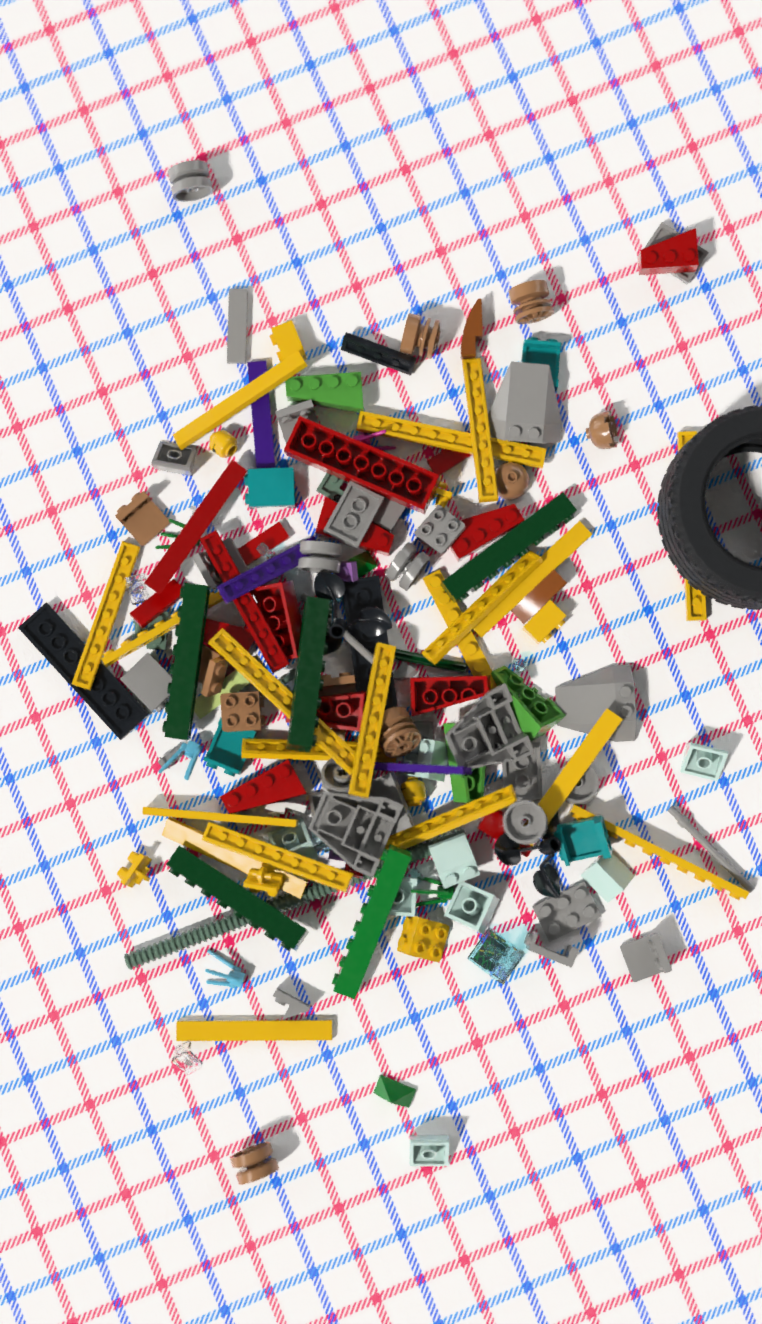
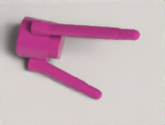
M386 430L370 435L358 432V435L353 436V438L371 445L370 439L386 433ZM374 446L379 450L396 449V446Z

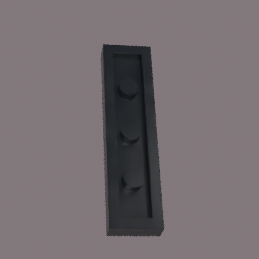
M348 332L343 337L342 351L407 375H412L417 360L416 357Z

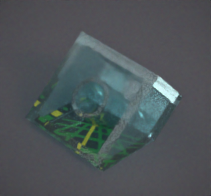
M489 927L467 959L490 977L504 985L525 955V952Z

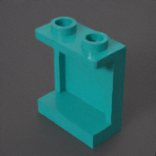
M536 337L524 339L521 362L549 364L554 388L557 391L562 342H558L556 339L541 341Z
M294 467L248 469V474L244 475L245 486H248V493H245V504L249 505L250 510L263 507L296 508Z
M220 717L218 728L203 759L207 762L206 766L216 770L217 767L225 769L224 773L235 777V774L240 775L247 758H241L242 738L255 739L258 732L254 730L224 732L222 730V718Z
M603 815L557 825L554 837H557L561 842L559 855L561 861L565 862L566 867L570 866L571 862L601 855H603L604 859L612 857L613 849Z

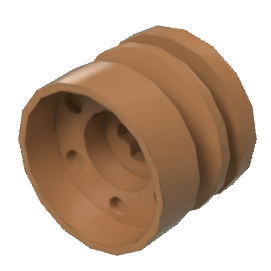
M532 280L512 287L508 291L511 304L517 306L513 309V314L517 315L515 316L516 324L524 325L540 322L554 314V308L551 306L552 301L544 299L549 296L547 281Z
M409 313L402 336L400 352L413 354L415 347H419L420 357L423 356L424 349H427V358L432 359L435 350H437L441 334V320L436 319L434 327H430L431 318L428 317L425 325H422L421 315Z
M393 707L384 711L379 744L387 757L398 758L412 752L421 742V735L406 708Z

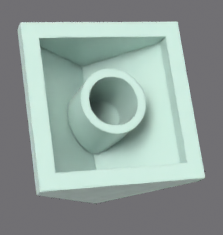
M692 742L686 743L680 772L718 781L729 751Z
M613 853L612 857L604 859L603 855L599 856L580 875L607 903L624 891L635 877Z
M403 878L389 915L415 917L416 893H411L410 891L411 889H417V878Z
M409 1135V1166H449V1136Z

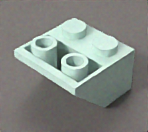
M421 738L419 745L412 752L404 756L403 764L447 766L446 742ZM401 771V775L442 782L445 780V774Z

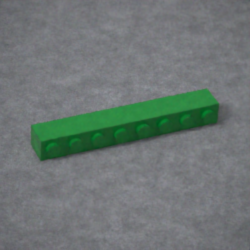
M391 844L388 850L384 849L380 859L383 860L382 866H377L373 876L376 878L374 885L370 884L366 894L369 896L367 903L363 902L359 912L362 914L360 921H355L352 929L355 934L353 939L349 937L345 949H348L346 956L342 955L338 965L341 967L339 974L335 973L331 984L334 985V992L355 1000L406 873L412 852Z

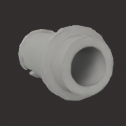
M174 747L165 756L159 757L160 760L157 762L161 767L177 752V748ZM180 754L170 765H172L176 760H178L183 755Z

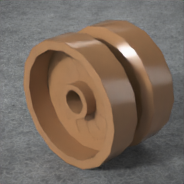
M269 1141L249 1146L230 1156L232 1167L241 1168L236 1173L239 1185L255 1182L279 1170L277 1159L268 1158L273 1153V1148Z

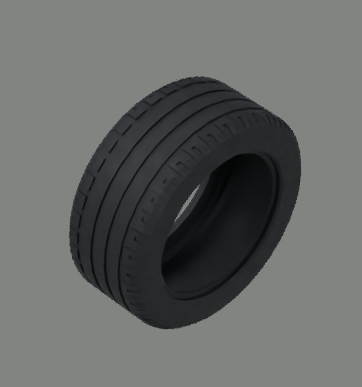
M754 405L730 411L726 415L723 414L693 436L679 450L669 464L660 485L661 489L659 490L657 501L659 503L657 507L659 534L663 538L661 541L665 551L669 554L670 561L673 566L675 565L678 568L677 571L683 579L686 578L693 588L699 589L701 594L710 599H716L715 601L726 606L729 604L734 608H747L748 610L762 609V566H756L739 559L729 552L717 539L707 516L706 491L710 476L722 458L743 452L762 453V405L760 407Z

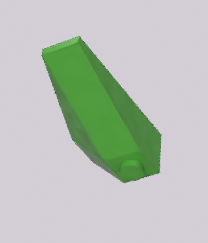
M505 665L491 672L497 687L506 683L513 699L510 702V706L521 731L528 735L530 741L543 736L566 716L550 698H543L537 693L539 690L535 687L531 689L524 684L523 678Z

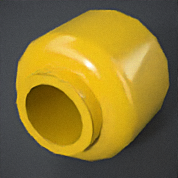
M225 430L214 432L209 438L210 449L221 458L231 457L237 451V439Z
M408 777L407 781L401 784V791L407 806L422 805V802L426 799L425 783L418 780V777Z

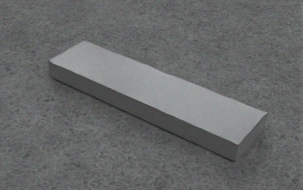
M229 288L227 364H246L248 289Z

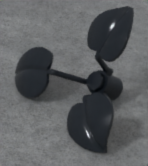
M325 571L318 572L314 581L316 596L329 599L330 601L333 600V622L329 629V636L325 638V642L328 643L327 654L323 656L338 650L345 631L349 630L357 622H360L359 628L361 632L370 637L379 636L393 627L389 616L382 609L375 606L363 608L360 611L361 618L355 619L350 624H347L342 618H337L336 598L344 595L345 583L338 575Z
M558 812L548 824L547 831L539 845L520 848V844L509 838L507 833L500 835L494 844L497 858L509 866L520 863V852L539 849L542 854L548 855L539 865L540 870L534 873L533 883L535 889L540 894L556 899L560 898L559 877L556 869L551 864L546 863L551 857L555 856L554 853L559 852L561 849L560 840L554 837L557 825L560 824Z

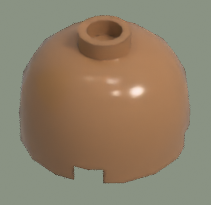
M611 411L600 412L594 415L589 422V428H586L587 439H591L593 445L597 448H617L618 441L614 442V437L618 436L614 415L610 416Z
M506 462L496 468L497 490L500 498L512 501L525 494L529 487L530 479L528 472L522 465L516 462Z

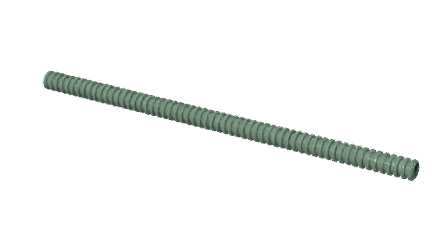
M460 828L459 831L454 830V833L448 832V835L443 834V837L432 838L430 842L427 840L426 843L423 844L422 842L419 846L416 844L414 848L409 847L406 850L412 852L409 866L412 862L417 863L418 860L423 861V858L428 859V856H431L428 846L465 833V830ZM380 860L378 867L382 866L383 860ZM363 875V879L353 877L350 886L354 887L356 883L359 885L360 882H366L367 879L372 880V878L367 875ZM313 883L312 886L307 885L301 899L285 893L283 897L281 895L278 896V899L267 900V903L280 912H287V909L292 910V907L298 908V905L303 906V903L308 904L311 900L314 902L316 898L319 900L322 896L326 897L327 894L332 895V892L338 893V890L320 883ZM227 915V918L222 917V920L216 919V922L205 923L203 927L200 925L198 929L195 927L192 931L189 929L187 933L182 932V935L176 934V937L165 938L163 942L160 940L158 944L156 942L152 946L149 944L147 948L142 947V950L136 949V952L125 953L124 960L127 968L132 970L133 967L138 968L139 965L148 964L151 960L154 962L156 958L161 959L162 956L167 957V954L178 953L180 949L183 951L184 948L188 949L191 945L194 947L196 943L201 944L202 941L207 942V939L218 938L220 934L223 936L224 933L228 934L231 930L234 932L236 928L247 927L249 920L244 917L241 920L235 915Z

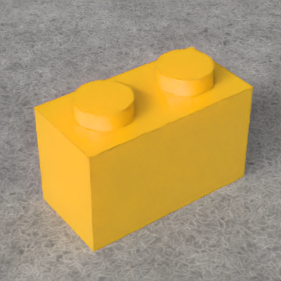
M292 320L271 328L272 334L269 336L273 346L277 345L279 352H276L279 362H282L296 351L300 352L304 360L307 359Z
M549 600L522 629L537 644L541 641L545 644L552 637L550 632L554 628L559 630L565 623L563 619L567 615Z

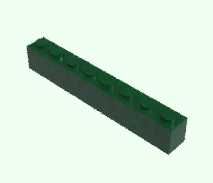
M564 492L442 581L441 587L454 603L458 600L461 603L470 596L468 593L471 590L477 591L485 585L483 581L488 578L492 580L500 574L498 570L502 567L507 569L515 563L514 558L526 555L530 551L528 548L533 544L535 546L541 544L545 540V535L548 533L553 535L560 529V524L563 522L567 524L573 520L577 509Z
M184 583L180 590V598L183 599L182 606L179 605L177 616L180 617L179 625H176L175 636L178 637L177 644H174L172 655L175 656L174 663L170 667L172 683L169 682L167 693L170 694L169 702H166L165 705L167 721L163 722L162 732H165L164 737L191 739L211 586Z
M307 596L304 602L286 749L310 752L312 747L316 746L317 735H314V729L318 728L319 717L316 716V712L321 706V698H318L319 691L323 689L324 680L321 679V672L324 673L326 661H323V655L327 654L328 643L325 642V638L329 636L330 625L327 622L328 618H331L332 615L329 599Z
M180 845L166 863L170 868L169 872L177 878L180 875L186 878L184 881L192 888L198 886L202 889L200 893L209 899L213 896L217 899L216 903L224 909L228 906L234 910L232 914L242 920L243 917L248 919V925L256 930L260 927L266 931L264 933L266 937L272 941L275 938L282 942L280 946L289 952L291 949L297 951L309 933L306 928Z

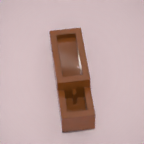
M477 299L466 320L461 341L460 360L475 358L476 341H482V299Z
M555 570L551 571L511 612L525 624L567 582Z

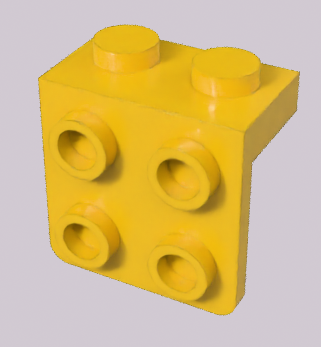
M416 915L415 917L406 916L403 922L401 937L398 940L397 951L409 956L440 962L450 927L447 924L424 919Z

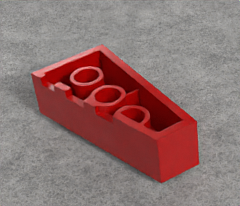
M325 496L315 535L316 537L349 545L324 532V528L338 504ZM372 523L359 548L389 557L394 535Z
M511 504L462 519L460 521L465 524L466 528L449 548L456 560L460 562L513 530L524 521V518L516 505Z
M293 580L261 586L250 591L254 595L258 607L287 660L298 658L302 620Z
M490 675L410 678L411 716L483 697L491 690Z
M367 690L318 697L321 698L320 709H317L316 716L329 728L360 732ZM286 716V723H289L290 719Z
M286 760L220 796L228 813L233 814L308 793L290 760Z

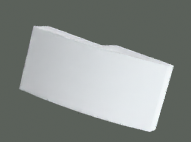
M289 802L272 803L265 807V809L269 810L268 814L277 817L280 814L285 815L287 808H290V813L299 816L301 812L305 813L307 809L305 805Z

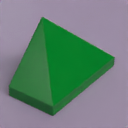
M368 550L348 560L356 561L358 578L378 567Z
M380 1074L373 1093L391 1104L409 1108L416 1089Z

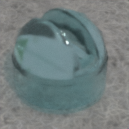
M514 657L512 668L515 672L522 673L527 669L529 663Z

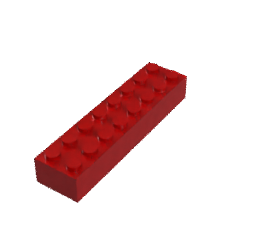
M299 416L284 448L286 456L347 482L352 481L384 498L424 515L441 481L440 475L302 416Z

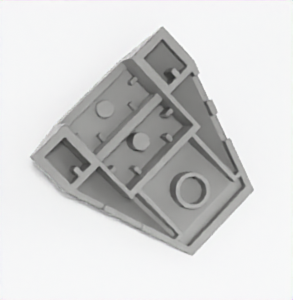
M510 362L488 412L492 438L541 444L560 443L562 420L549 364Z
M631 664L611 665L555 687L556 705L566 715L557 723V726L589 734L606 708H608L623 719L609 740L614 742L635 741L637 719Z
M506 683L488 691L444 735L457 766L472 767L473 769L492 764L517 762L535 753L528 735L521 732L510 706V702L513 699Z
M323 792L308 829L351 868L373 878L382 852L404 805L386 797L369 796V798H362L349 794Z

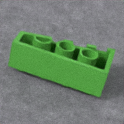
M361 372L295 376L285 381L287 401L301 403L311 399L313 405L325 408L330 407L357 413L364 411Z
M443 723L444 733L446 734L456 723ZM446 740L449 766H457ZM486 766L473 768L470 775L450 774L454 802L469 803L484 796Z

